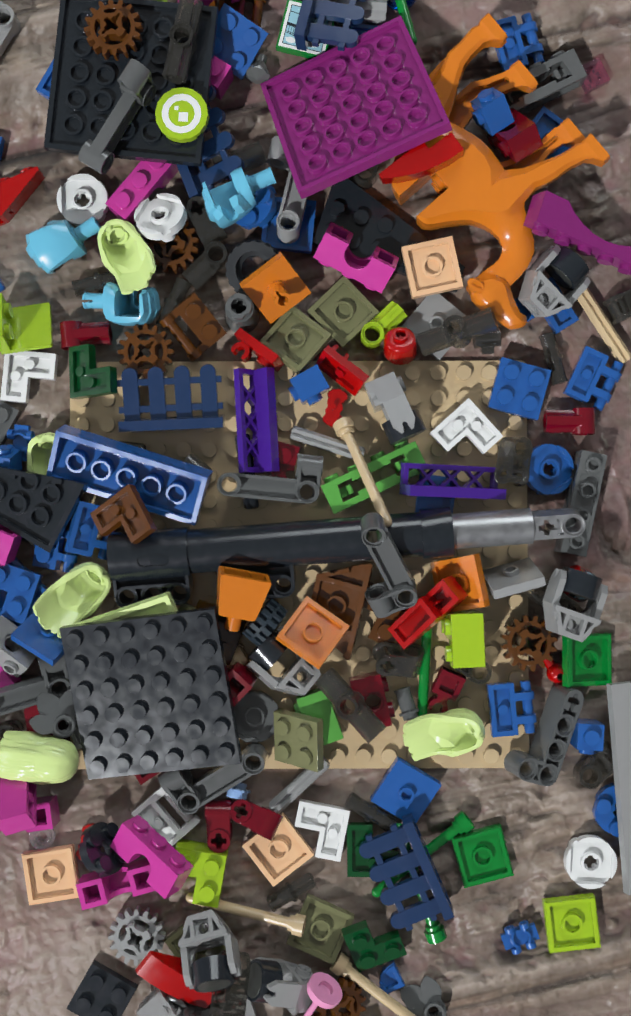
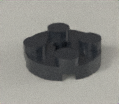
M98 822L89 826L83 831V842L79 844V853L84 866L90 872L95 871L100 874L98 875L99 877H108L118 872L125 862L110 847L119 830L118 826L113 822ZM102 846H103L104 849H105V852H103V853H102V851H101V849H100Z

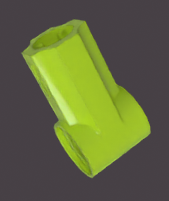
M392 300L375 318L364 325L360 336L362 345L368 349L379 347L386 333L398 327L407 318L404 310ZM369 330H375L379 334V339L369 341L365 337V333Z

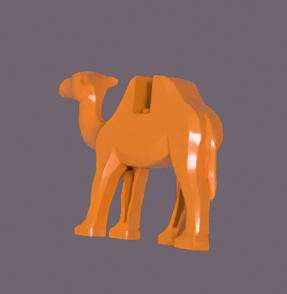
M487 13L480 19L479 24L471 28L465 37L448 52L446 58L429 74V78L450 121L452 130L425 142L428 148H431L452 132L464 149L463 156L431 175L416 180L393 183L391 187L395 198L400 205H403L427 182L432 180L431 186L440 196L416 216L417 225L421 229L432 231L447 227L471 225L489 232L499 241L502 248L500 258L476 278H470L467 281L466 290L476 307L494 318L505 328L515 330L526 325L527 317L520 313L510 287L525 272L534 254L532 230L523 226L526 218L525 202L535 191L552 184L563 174L583 163L603 167L609 161L610 155L591 133L585 138L569 118H566L558 127H555L542 139V147L517 163L512 159L499 162L491 149L481 139L465 130L472 119V112H474L470 102L477 98L481 91L493 87L504 94L511 91L532 93L538 85L534 76L520 60H517L510 66L509 70L486 79L473 81L457 94L464 70L470 61L483 48H501L507 42L506 39L508 37L505 31ZM562 146L570 147L562 154L547 159L550 154ZM408 151L395 156L394 162Z

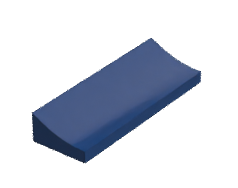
M63 425L55 432L46 475L88 483L85 492L110 499L128 484L135 485L149 512L195 526L198 522L213 471L69 425Z

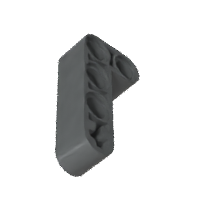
M557 683L551 688L529 753L519 750L510 751L504 758V767L507 771L526 782L541 786H551L556 782L583 706L584 697L582 692L572 687H564L562 683Z

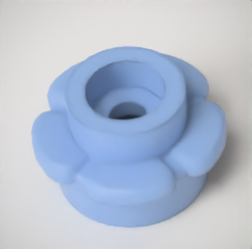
M239 783L229 789L226 796L238 800H246L248 793H251V791L246 789L247 784Z

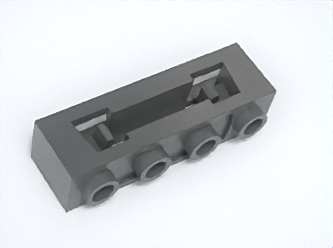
M574 48L567 52L561 50L555 53L550 60L544 63L537 62L528 68V71L534 76L538 84L545 81L547 76L553 74L550 78V83L518 98L517 103L512 106L511 104L514 102L512 97L523 91H511L504 95L509 108L513 107L524 115L582 86L587 74Z
M586 450L574 453V469L570 477L572 481L567 487L563 508L576 510L585 520L586 528L583 534L578 537L556 539L554 551L581 557L587 556L608 455ZM574 517L568 519L565 527H573L577 519Z

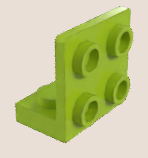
M0 293L1 354L51 348L53 346L50 303L12 308L11 303H7L2 293Z

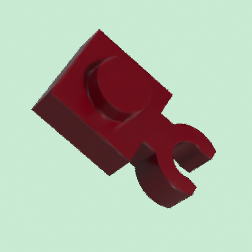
M278 441L280 471L272 472L269 476L287 478L285 475L286 471L294 472L297 453H299L300 447Z
M441 666L431 687V691L436 693V695L429 698L428 709L432 710L436 703L442 704L440 713L447 712L448 699L456 702L466 677Z

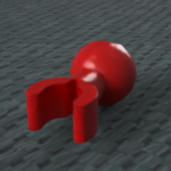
M545 659L543 662L547 668L546 674L548 679L554 683L562 682V680L559 681L557 678L558 674H563L562 664L555 663L554 660L549 661Z

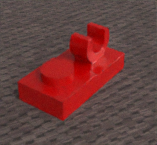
M239 328L234 334L239 342L232 346L231 352L236 356L240 350H245V353L241 356L243 362H248L253 352L258 357L256 361L262 367H272L278 372L284 365L279 355L242 328Z
M328 345L321 353L316 364L319 369L353 396H356L369 376L351 361H348V353L341 356L336 352L339 348L338 345H334L332 348Z

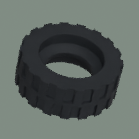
M248 240L237 245L229 254L225 266L226 277L229 280L228 283L234 288V291L248 296L239 284L245 279L242 273V264L248 257L258 256L266 263L278 254V251L271 244L262 240Z

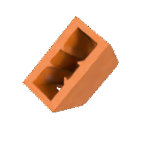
M219 565L216 607L218 615L226 617L225 629L238 632L240 631L242 620L255 621L271 587L268 574Z

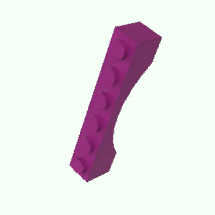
M547 190L532 196L523 226L532 229L533 234L543 237L548 236L554 239V243L560 246H570L576 249L575 252L580 255L592 256L597 258V262L600 264L612 265L618 268V272L631 275V246L617 245L595 235L581 222L568 200Z

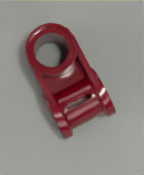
M244 799L235 801L230 808L232 820L270 841L273 840L283 818L278 813ZM244 810L248 811L247 816L242 815Z
M211 800L205 804L207 844L210 850L215 853L226 851L232 840L233 820L230 816L232 800ZM218 833L224 838L223 842H219V838L216 837Z

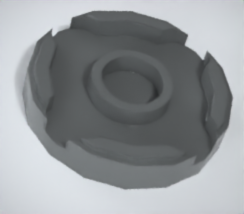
M252 690L234 706L240 739L249 743H259L274 735V711L279 709L272 696L263 691Z

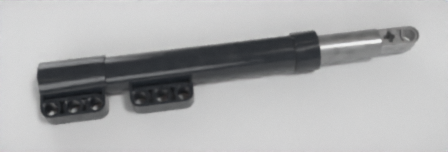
M450 507L419 509V512L390 514L392 525L387 527L402 558L422 556L423 559L454 557V549L532 544L534 540L574 538L583 534L586 523L583 517L572 508L531 511V508L452 514ZM363 516L190 529L189 527L157 529L138 544L131 543L126 532L111 533L107 539V565L113 582L115 601L119 607H124L153 597L149 592V588H156L160 591V594L169 591L175 605L185 604L193 591V573L217 572L218 577L219 565L268 574L271 587L265 599L288 597L295 590V566L373 560L361 538L360 522ZM573 517L577 519L573 527H565L568 519ZM547 520L549 524H545V528L541 529L540 526L544 525V521ZM286 578L291 584L283 587L277 583V580ZM182 586L186 589L187 593L179 594L175 591L174 587ZM123 590L132 591L135 597H126Z

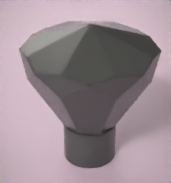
M258 54L256 62L246 71V77L255 84H261L270 79V73L266 66V55Z

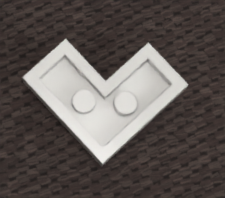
M31 351L5 354L0 400L28 403L31 378L56 381L59 355Z
M469 398L429 433L446 452L467 436L482 454L486 453L503 437Z
M299 799L295 827L319 831L315 857L341 861L350 808Z

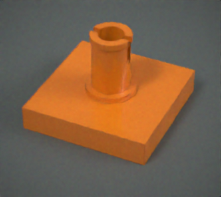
M281 251L239 283L270 324L311 294L309 288Z
M479 553L430 563L434 585L443 578L452 575L468 594L451 612L490 606Z
M306 596L279 632L276 640L319 670L349 629V625Z

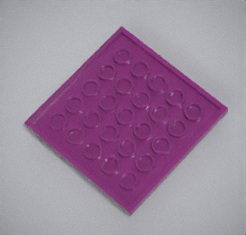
M401 15L359 35V43L353 48L345 47V51H338L337 46L260 84L301 199L452 130L450 121Z

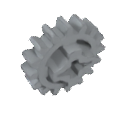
M140 905L136 906L134 912L127 907L124 915L119 912L116 921H113L110 929L113 931L110 932L108 939L114 940L110 949H117L116 958L118 959L123 955L125 957V964L132 959L134 960V965L138 966L140 959L143 960L149 951L159 952L158 949L162 950L164 942L162 940L165 938L166 932L161 931L164 926V921L157 922L159 914L155 913L151 916L149 914L150 907H147L144 912L141 911ZM126 924V931L121 935V928ZM154 935L153 943L151 946H148V940Z

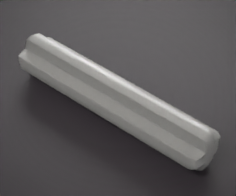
M298 426L292 428L290 435L292 440L353 459L345 441ZM359 446L360 451L364 456L365 448Z
M324 757V768L319 772L304 769L269 802L270 810L280 814L329 768V761Z

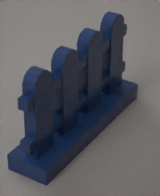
M303 0L294 31L297 49L307 51L309 41L312 42L313 47H319L320 43L338 46V51H345V47L353 48L359 43L358 33L350 28L351 24L358 25L364 21V9L356 5L357 1L363 2L367 0H350L349 4L331 2V0ZM330 20L344 24L343 27L325 25V22Z
M210 85L209 102L216 97V89L212 85ZM209 103V121L205 133L211 130L213 137L204 142L202 166L198 167L200 173L197 166L176 164L189 198L198 202L204 201L202 196L203 182L211 190L215 188V185L228 178L232 181L230 172L239 167L244 168L243 159L236 155L230 157L227 151L235 144L234 136L227 131L220 133L218 128L225 121V112L218 107L211 109ZM220 154L223 161L207 168L205 162Z
M211 364L202 366L200 376L190 377V370L184 365L175 368L174 377L165 378L163 369L157 366L149 369L148 379H139L136 369L126 368L122 372V380H117V387H122L124 403V406L119 407V414L124 413L125 419L118 422L119 432L223 428L225 426V414L219 415L218 410L223 409V402H218L217 382H222V375L216 376V369ZM201 383L202 403H192L191 384ZM165 385H175L176 404H166ZM139 386H148L150 405L141 406ZM193 410H202V416H193ZM167 411H176L177 417H167ZM150 412L151 418H141V413Z
M412 813L402 816V826L397 827V824L393 823L390 825L391 830L375 837H373L372 833L365 835L366 840L361 842L359 853L363 858L374 857L376 860V864L370 868V878L375 882L384 880L387 885L380 892V900L387 906L396 905L397 911H394L390 917L391 925L395 929L405 927L407 931L413 929L412 924L429 917L431 921H435L438 919L437 914L442 913L445 921L454 918L453 905ZM410 842L413 849L408 850L405 844ZM399 847L401 854L383 860L381 853ZM421 866L423 871L420 874H418L416 867ZM409 870L412 877L395 884L393 883L391 877ZM431 889L434 896L428 897L426 891ZM420 894L422 901L404 907L402 900Z

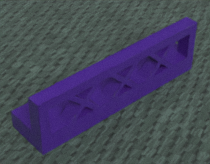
M264 367L256 370L234 369L239 473L262 474L280 471L274 368ZM243 376H249L250 387L248 390L243 385ZM246 401L251 406L250 415H248L245 411ZM248 427L252 431L251 441L246 437V429ZM249 453L254 457V467H248L247 456Z
M401 462L399 494L506 500L507 489L498 488V467ZM409 468L417 469L423 476L416 484H408ZM437 470H441L446 477L440 485H436L430 478ZM460 471H464L470 478L463 486H459L454 480V477ZM484 472H491L490 487H483L477 480ZM425 481H427L429 485H422V484H423Z

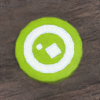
M185 87L173 88L164 93L157 102L155 110L156 123L161 132L171 141L178 143L192 142L206 130L209 121L208 107L202 96L193 89Z

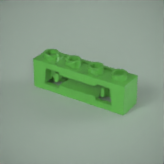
M404 440L394 445L395 451L389 454L381 451L371 456L372 462L368 463L367 466L370 473L389 465L391 460L401 455L404 459L393 464L397 472L401 471V462L426 463L416 442L414 441L409 444L408 440ZM355 464L346 468L347 474L339 477L335 473L323 479L325 484L321 485V489L333 514L370 498L367 489L364 488L357 492V496L345 502L342 501V498L353 494L354 491L351 484L341 489L338 488V485L349 480L354 482L361 478ZM410 468L408 479L420 474L419 471ZM395 473L376 482L375 484L379 492L399 484L400 475L397 476Z

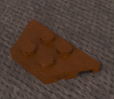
M372 562L320 572L316 576L311 599L349 625V629L335 647L343 654L342 657L349 661L352 658L366 600L364 594L367 588H369L374 567Z

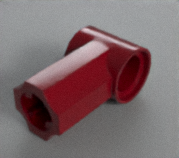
M81 321L60 322L61 349L69 350V347L84 344L95 346L112 345L113 336L109 321L83 323Z
M595 408L545 410L543 416L544 432L595 435Z

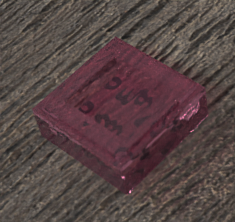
M599 57L582 65L587 74L582 84L585 94L609 83L610 78Z

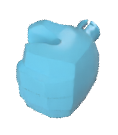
M239 167L230 172L232 181L211 190L203 182L202 196L209 220L215 222L220 228H227L245 217L256 206L253 196L256 195L255 192L276 184L270 167L249 177L244 174L242 167Z
M94 216L76 228L67 220H52L46 226L26 234V251L38 267L42 268L47 274L56 273V268L70 259L75 260L87 254L84 241L99 232L101 226Z
M112 282L106 283L103 293L84 292L82 300H92L82 302L84 309H103L107 320L122 326L150 324L156 319L161 310L159 294L154 287L142 289V292L139 294V303L137 300L138 291L123 295L118 284Z

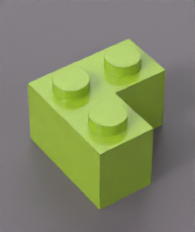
M476 610L448 613L441 620V632L449 639V646H445L446 662H450L452 668L486 667L483 613Z
M180 839L175 849L184 855L194 866L189 874L190 877L196 878L192 904L218 908L229 847L222 853H215L210 850L207 843Z

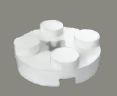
M75 174L69 177L68 181L64 183L63 187L60 186L57 192V206L65 219L75 226H79L92 216L96 218L98 223L104 221L109 209L105 204L109 199V195L102 183L89 174ZM81 195H86V198L90 199V201L86 203V206L82 207L81 204L77 203V200L81 199Z
M169 193L156 194V199L150 201L147 198L138 205L134 213V220L140 235L144 238L170 242L174 240L176 233L183 228L188 216L185 207L177 196ZM165 214V216H164L163 218H161V219H156V217H161V216H163V215Z
M585 834L574 837L568 842L563 862L565 870L576 884L586 889H597L604 886V883L609 878H613L617 870V857L606 840L597 835ZM592 855L597 861L588 868L584 860Z

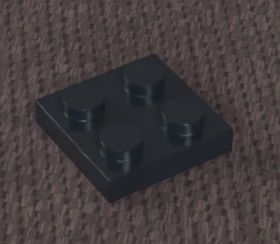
M93 960L66 1009L78 1016H122L138 984L100 962Z

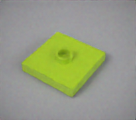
M593 893L542 898L549 953L601 948L596 900Z

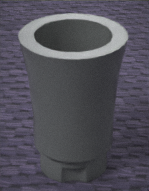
M236 293L226 302L225 322L235 333L239 328H242L247 333L253 331L260 320L259 309L248 296ZM240 308L245 309V311H242L241 314L236 313V311Z

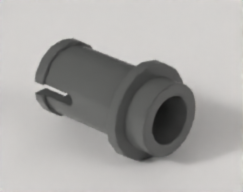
M410 686L394 691L401 710L399 716L403 717L404 721L419 717L417 713L419 708L415 707Z

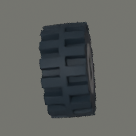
M271 598L261 608L257 619L250 621L242 634L256 646H259L275 630L288 611L275 599Z

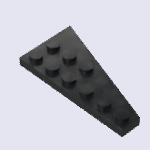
M347 178L332 185L313 239V245L319 246L330 222H333L354 233L349 247L355 256L361 258L368 257L378 246L399 257L394 272L407 277L401 247L430 240ZM458 262L462 277L465 267Z
M0 466V524L49 553L54 552L88 483Z

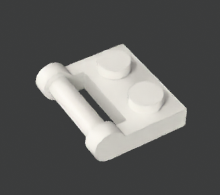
M161 786L131 813L134 817L140 815L172 846L201 820L196 814L182 813ZM162 796L185 821V824L181 827L158 801Z

